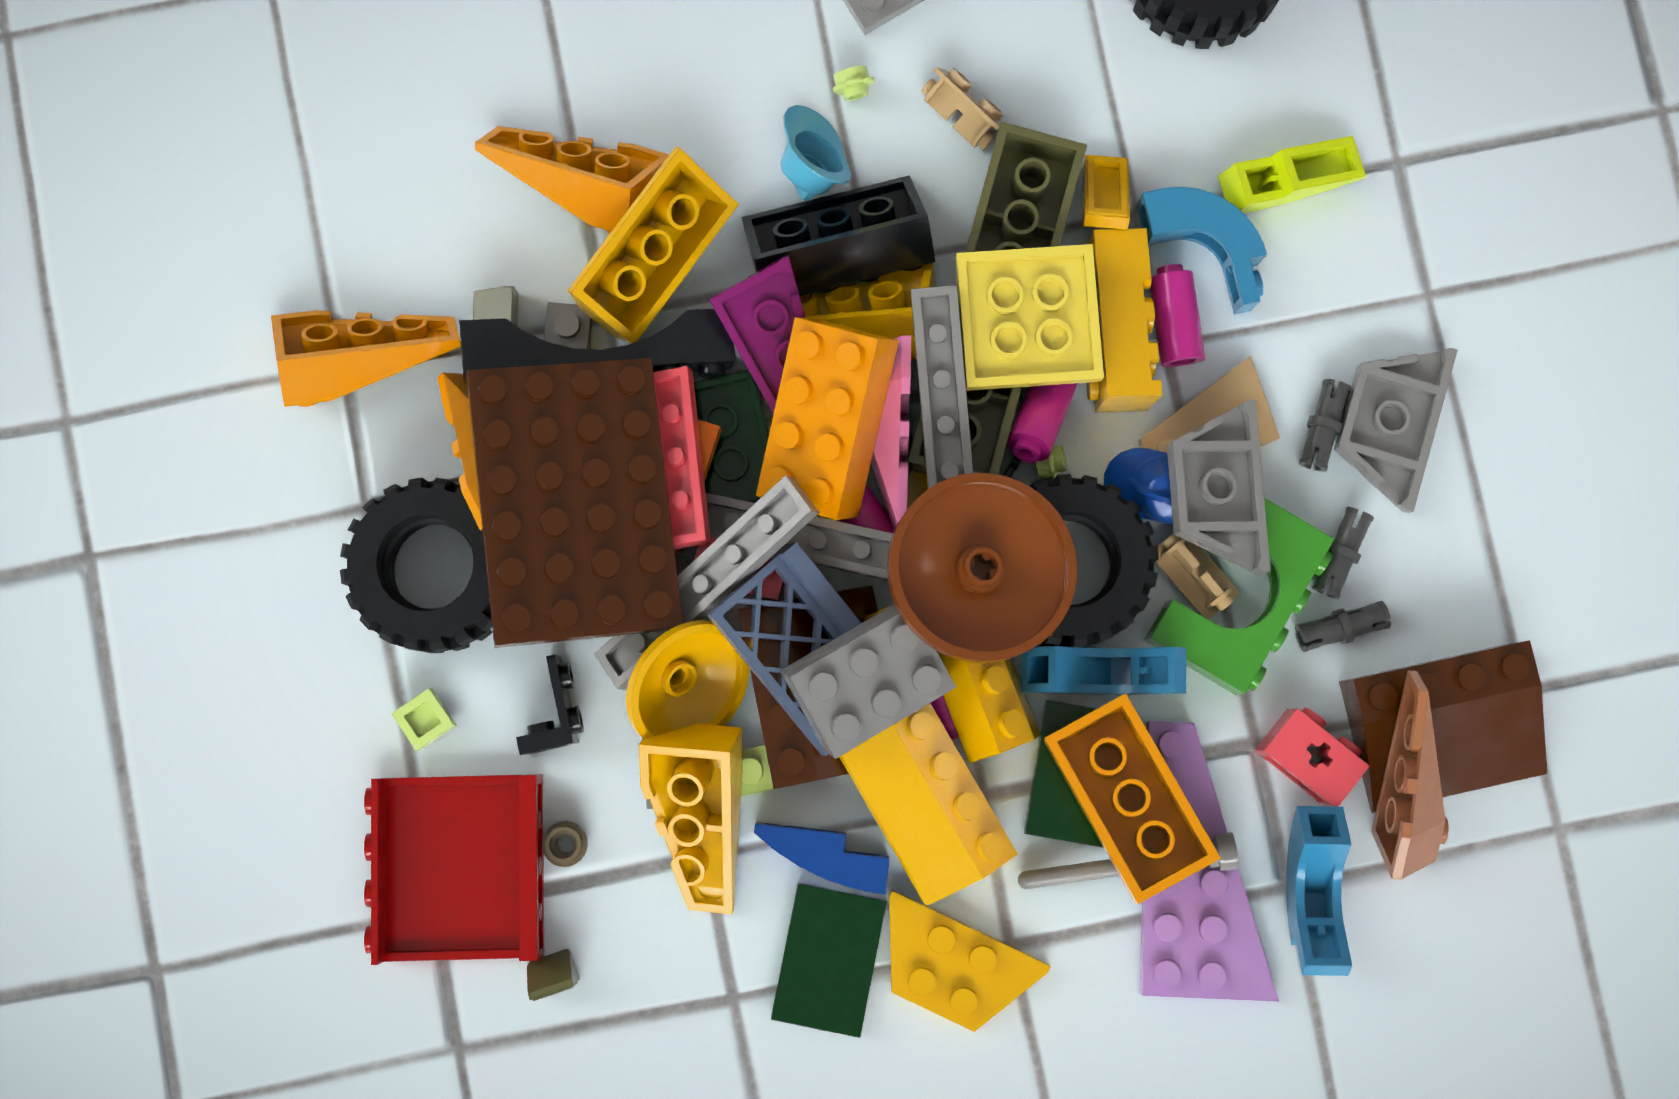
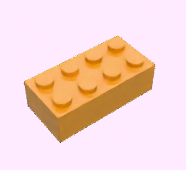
M795 317L756 496L763 497L776 483L787 475L797 481L820 512L817 515L833 520L859 517L899 340L821 319Z
M1126 693L1044 738V743L1135 904H1140L1221 859Z

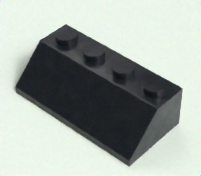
M910 175L741 217L755 272L789 254L800 296L815 292H830L838 286L858 281L870 282L882 275L902 270L914 271L923 265L936 262L929 218Z

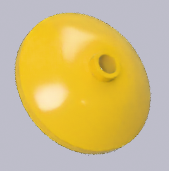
M697 620L675 626L651 643L641 655L632 671L626 694V708L630 723L643 739L694 724L725 726L734 716L744 698L749 679V667L712 621Z

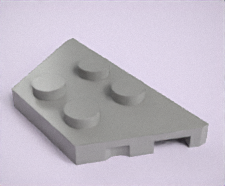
M1454 348L1422 355L1400 356L1397 359L1386 361L1382 359L1364 362L1356 368L1341 422L1343 428L1337 437L1334 450L1397 508L1405 513L1413 512L1458 351Z
M1248 400L1167 445L1174 535L1260 575L1271 572L1256 400Z

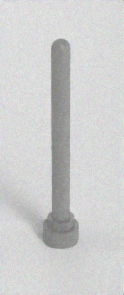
M1233 833L1214 835V840H1211L1221 859L1210 864L1209 867H1218L1220 871L1239 869L1238 853ZM1106 859L1023 871L1018 876V884L1023 889H1033L1118 877L1119 874L1111 860Z

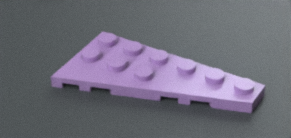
M1147 721V731L1210 840H1214L1213 836L1216 834L1228 833L1195 724ZM1207 866L1142 902L1140 994L1142 996L1279 1002L1239 869L1220 871L1218 867L1210 868Z

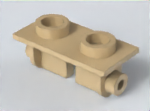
M936 67L934 72L941 78L938 82L932 78L924 85L921 90L926 96L924 101L946 121L959 110L963 115L952 127L973 148L979 146L983 151L986 150L995 140L991 132L994 128L999 131L1000 119L1004 114L987 98L984 97L980 102L968 90L972 83L957 69L952 68L948 72L946 69Z
M1174 532L1158 545L1159 560L1155 563L1195 610L1209 620L1219 611H1223L1240 594L1237 588L1201 547L1174 535Z

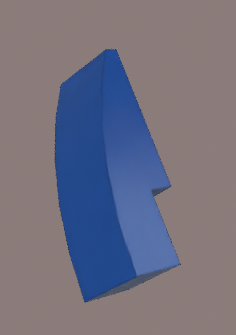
M763 822L755 823L754 833L773 850L797 866L843 886L886 895L890 859L888 855L844 850L846 832Z

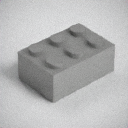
M895 604L780 670L822 748L835 759L956 688L938 652L921 641L910 630L900 616Z

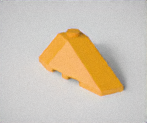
M319 310L271 315L284 407L295 405L309 407L319 402L332 401L461 347L455 318L450 316L401 314L392 321H379L372 318V313L357 312L355 320L332 319L331 311Z

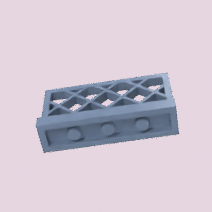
M794 542L785 544L770 560L712 609L707 616L820 755L827 756L828 753L824 751L806 717L799 710V704L793 702L786 694L787 683L780 670L788 666L790 641L812 643L811 652L820 648L821 644H827L858 626L861 622L799 544ZM773 571L785 583L784 602L761 600L763 580ZM753 589V599L743 598ZM793 594L801 604L793 603ZM735 604L752 605L750 632L735 631L723 615ZM761 606L783 608L781 635L759 633ZM792 609L807 610L813 618L812 637L790 636ZM822 630L829 639L821 638ZM741 637L750 638L749 647ZM758 639L781 640L779 668L765 667L757 658ZM769 672L778 673V683Z

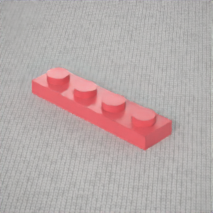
M688 366L653 372L674 550L710 544L711 538L693 371Z

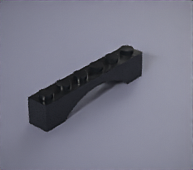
M714 309L686 310L671 325L646 339L626 346L606 349H579L550 343L523 331L506 318L459 320L464 384L467 383V370L651 358L653 372L688 366L692 371H698L699 377L711 378L725 375V370H731L736 361L735 345Z

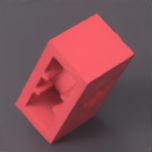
M1306 707L1302 711L1298 708L1286 709L1254 751L1322 806L1338 807L1370 767L1359 758L1363 752L1347 738L1340 736L1336 739L1323 728L1327 723L1312 710ZM1308 747H1319L1316 753L1322 759L1319 763L1309 762L1312 755L1306 750Z

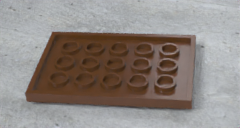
M651 358L467 370L466 379L494 648L668 631L675 626L683 624Z

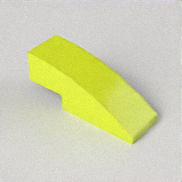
M1353 136L1285 148L1270 157L1238 162L1221 173L1218 179L1224 198L1246 214L1323 193L1359 181L1366 177L1354 138Z

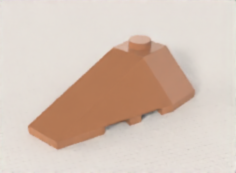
M1410 670L1407 671L1371 831L1391 878L1402 880L1435 862L1439 846L1446 843L1449 831L1448 820L1444 812L1429 692L1418 672Z

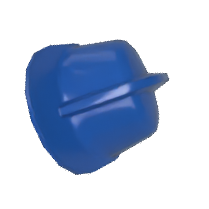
M1132 448L1120 452L1109 462L1104 472L1103 486L1107 487L1111 483L1122 490L1119 495L1127 502L1133 499L1141 508L1137 512L1140 518L1164 524L1173 523L1167 453L1149 448Z

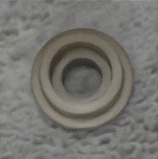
M561 821L553 824L547 829L542 839V850L545 857L552 864L560 867H569L578 863L585 856L588 848V839L585 831L578 824L570 821ZM562 835H568L573 840L574 845L570 852H563L558 847V840Z

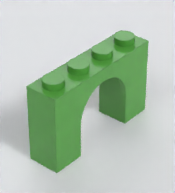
M1266 498L1264 500L1271 572L1267 574L1270 582V594L1267 605L1258 619L1245 628H1226L1211 622L1172 599L1165 602L1144 638L1145 642L1154 647H1186V666L1235 695L1246 694L1248 689L1254 691L1261 683L1267 668L1262 666L1270 650L1276 653L1284 643L1289 633V630L1284 627L1292 612L1298 614L1303 609L1311 595V591L1306 589L1314 574L1320 576L1325 571L1333 556V553L1328 550L1334 538Z

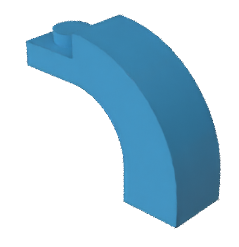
M1169 187L1142 193L1136 208L1141 228H1147L1148 246L1174 240H1188L1198 243L1211 251L1219 261L1224 273L1234 315L1251 311L1261 301L1260 296L1263 295L1262 278L1259 271H1253L1252 267L1258 266L1266 257L1267 252L1258 231L1242 211L1226 199L1196 188Z
M1034 647L1028 652L1021 654V693L1123 695L1125 693L1127 695L1186 694V647Z
M1297 806L1291 826L1286 869L1287 915L1291 945H1297L1302 975L1349 976L1352 969L1341 903L1343 868L1351 847L1343 807Z

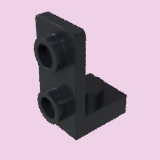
M559 655L546 656L561 727L555 728L554 721L527 726L528 735L516 737L520 755H529L578 744V733L584 732L579 706H571L568 689L575 688L572 669L569 662L562 663L561 656Z

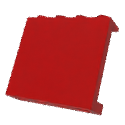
M543 774L371 779V788H366L364 795L366 815H371V833L366 834L364 841L366 861H371V879L366 880L364 887L366 907H371V926H366L364 949L367 954L371 953V965L392 961L519 958V961H538L544 957Z

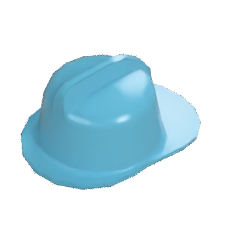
M795 105L789 107L783 115L788 142L781 159V169L784 175L794 184L800 199L809 201L815 195L828 192L836 183H848L852 175L836 130L822 115L806 106Z

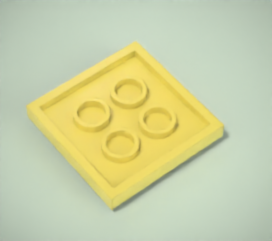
M1093 244L956 253L955 260L966 391L1102 382L1104 372Z

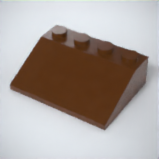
M872 586L836 591L861 623L865 621L864 617L877 612ZM793 598V603L801 604L797 598ZM761 606L759 633L781 635L783 608ZM752 607L738 609L742 631L750 632ZM792 609L790 636L812 637L813 618L807 610ZM822 630L821 638L829 639ZM744 637V642L749 647L750 638ZM758 639L757 658L765 667L779 668L781 640ZM790 641L788 666L811 653L812 643ZM750 669L773 788L778 789L849 774L839 757L835 759L829 754L827 756L820 755ZM769 672L778 683V673ZM787 685L786 694L793 702H797Z
M1530 640L1504 644L1339 681L1354 744L1363 752L1359 758L1370 766L1362 778L1371 813H1375L1408 670L1418 672L1429 692L1442 797L1547 774L1542 685Z

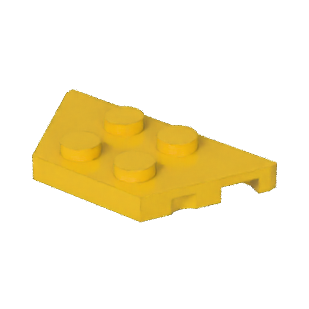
M892 889L890 891V969L892 993L975 1032L1049 972L1051 967L1049 964Z

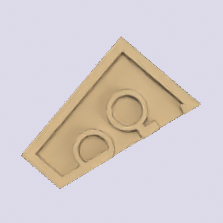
M1251 356L1138 441L1140 448H1149L1167 453V445L1172 441L1248 400H1256L1260 446L1279 440L1280 436Z

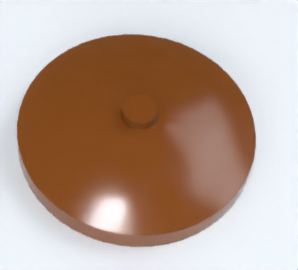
M970 473L948 478L937 483L921 494L906 510L897 524L890 541L887 558V578L893 602L900 616L921 641L943 655L957 660L973 663H993L1005 661L1028 652L1041 644L1059 626L1071 605L1075 593L1077 557L1071 534L1064 520L1053 505L1039 492L1007 476L991 473Z

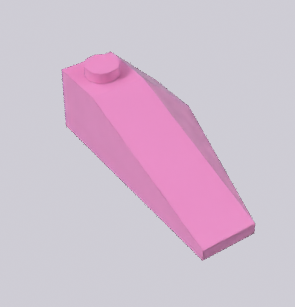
M911 336L894 338L899 340L871 460L893 531L907 510L908 462H906V456H908L909 420H907V414L909 412L911 385Z

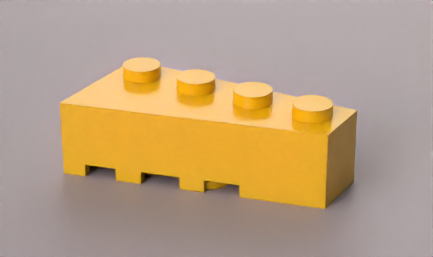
M1147 228L1093 230L1088 244H1093L1104 379L1102 382L1086 383L1088 400H1095V413L1148 411L1163 393L1161 380H1152V377L1155 375L1156 363L1159 362L1158 343L1148 341V333L1153 331L1155 309L1152 298L1144 297V290L1150 289L1152 281Z

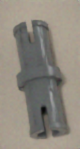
M1324 379L1322 381V389L1315 414L1309 416L1307 427L1310 428L1302 457L1299 460V465L1311 469L1315 453L1318 452L1315 471H1327L1335 436L1339 435L1343 428L1340 419L1348 393L1351 390V386L1347 383L1339 381L1335 397L1332 398L1335 380Z
M1346 507L1338 532L1328 550L1333 553L1332 559L1325 571L1317 577L1315 584L1312 586L1313 590L1323 594L1329 578H1333L1327 596L1334 599L1340 598V593L1352 564H1358L1361 557L1358 550L1371 522L1374 520L1372 515L1363 511L1357 527L1353 528L1352 525L1359 509L1353 507Z
M1378 601L1354 610L1345 611L1341 608L1332 611L1331 616L1295 625V631L1299 633H1295L1301 650L1307 652L1320 646L1340 641L1341 644L1351 643L1354 641V637L1388 629L1391 627V622L1389 621L1391 618L1385 603Z

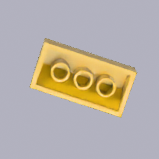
M675 147L567 291L579 308L610 335L629 344L637 342L739 204L681 148Z
M938 652L956 688L944 694L943 697L968 763L1003 753L1035 740L1041 735L1026 695L1021 693V682L1012 658L993 663H973L957 660Z
M931 703L839 757L925 905H930L984 879L1018 855Z

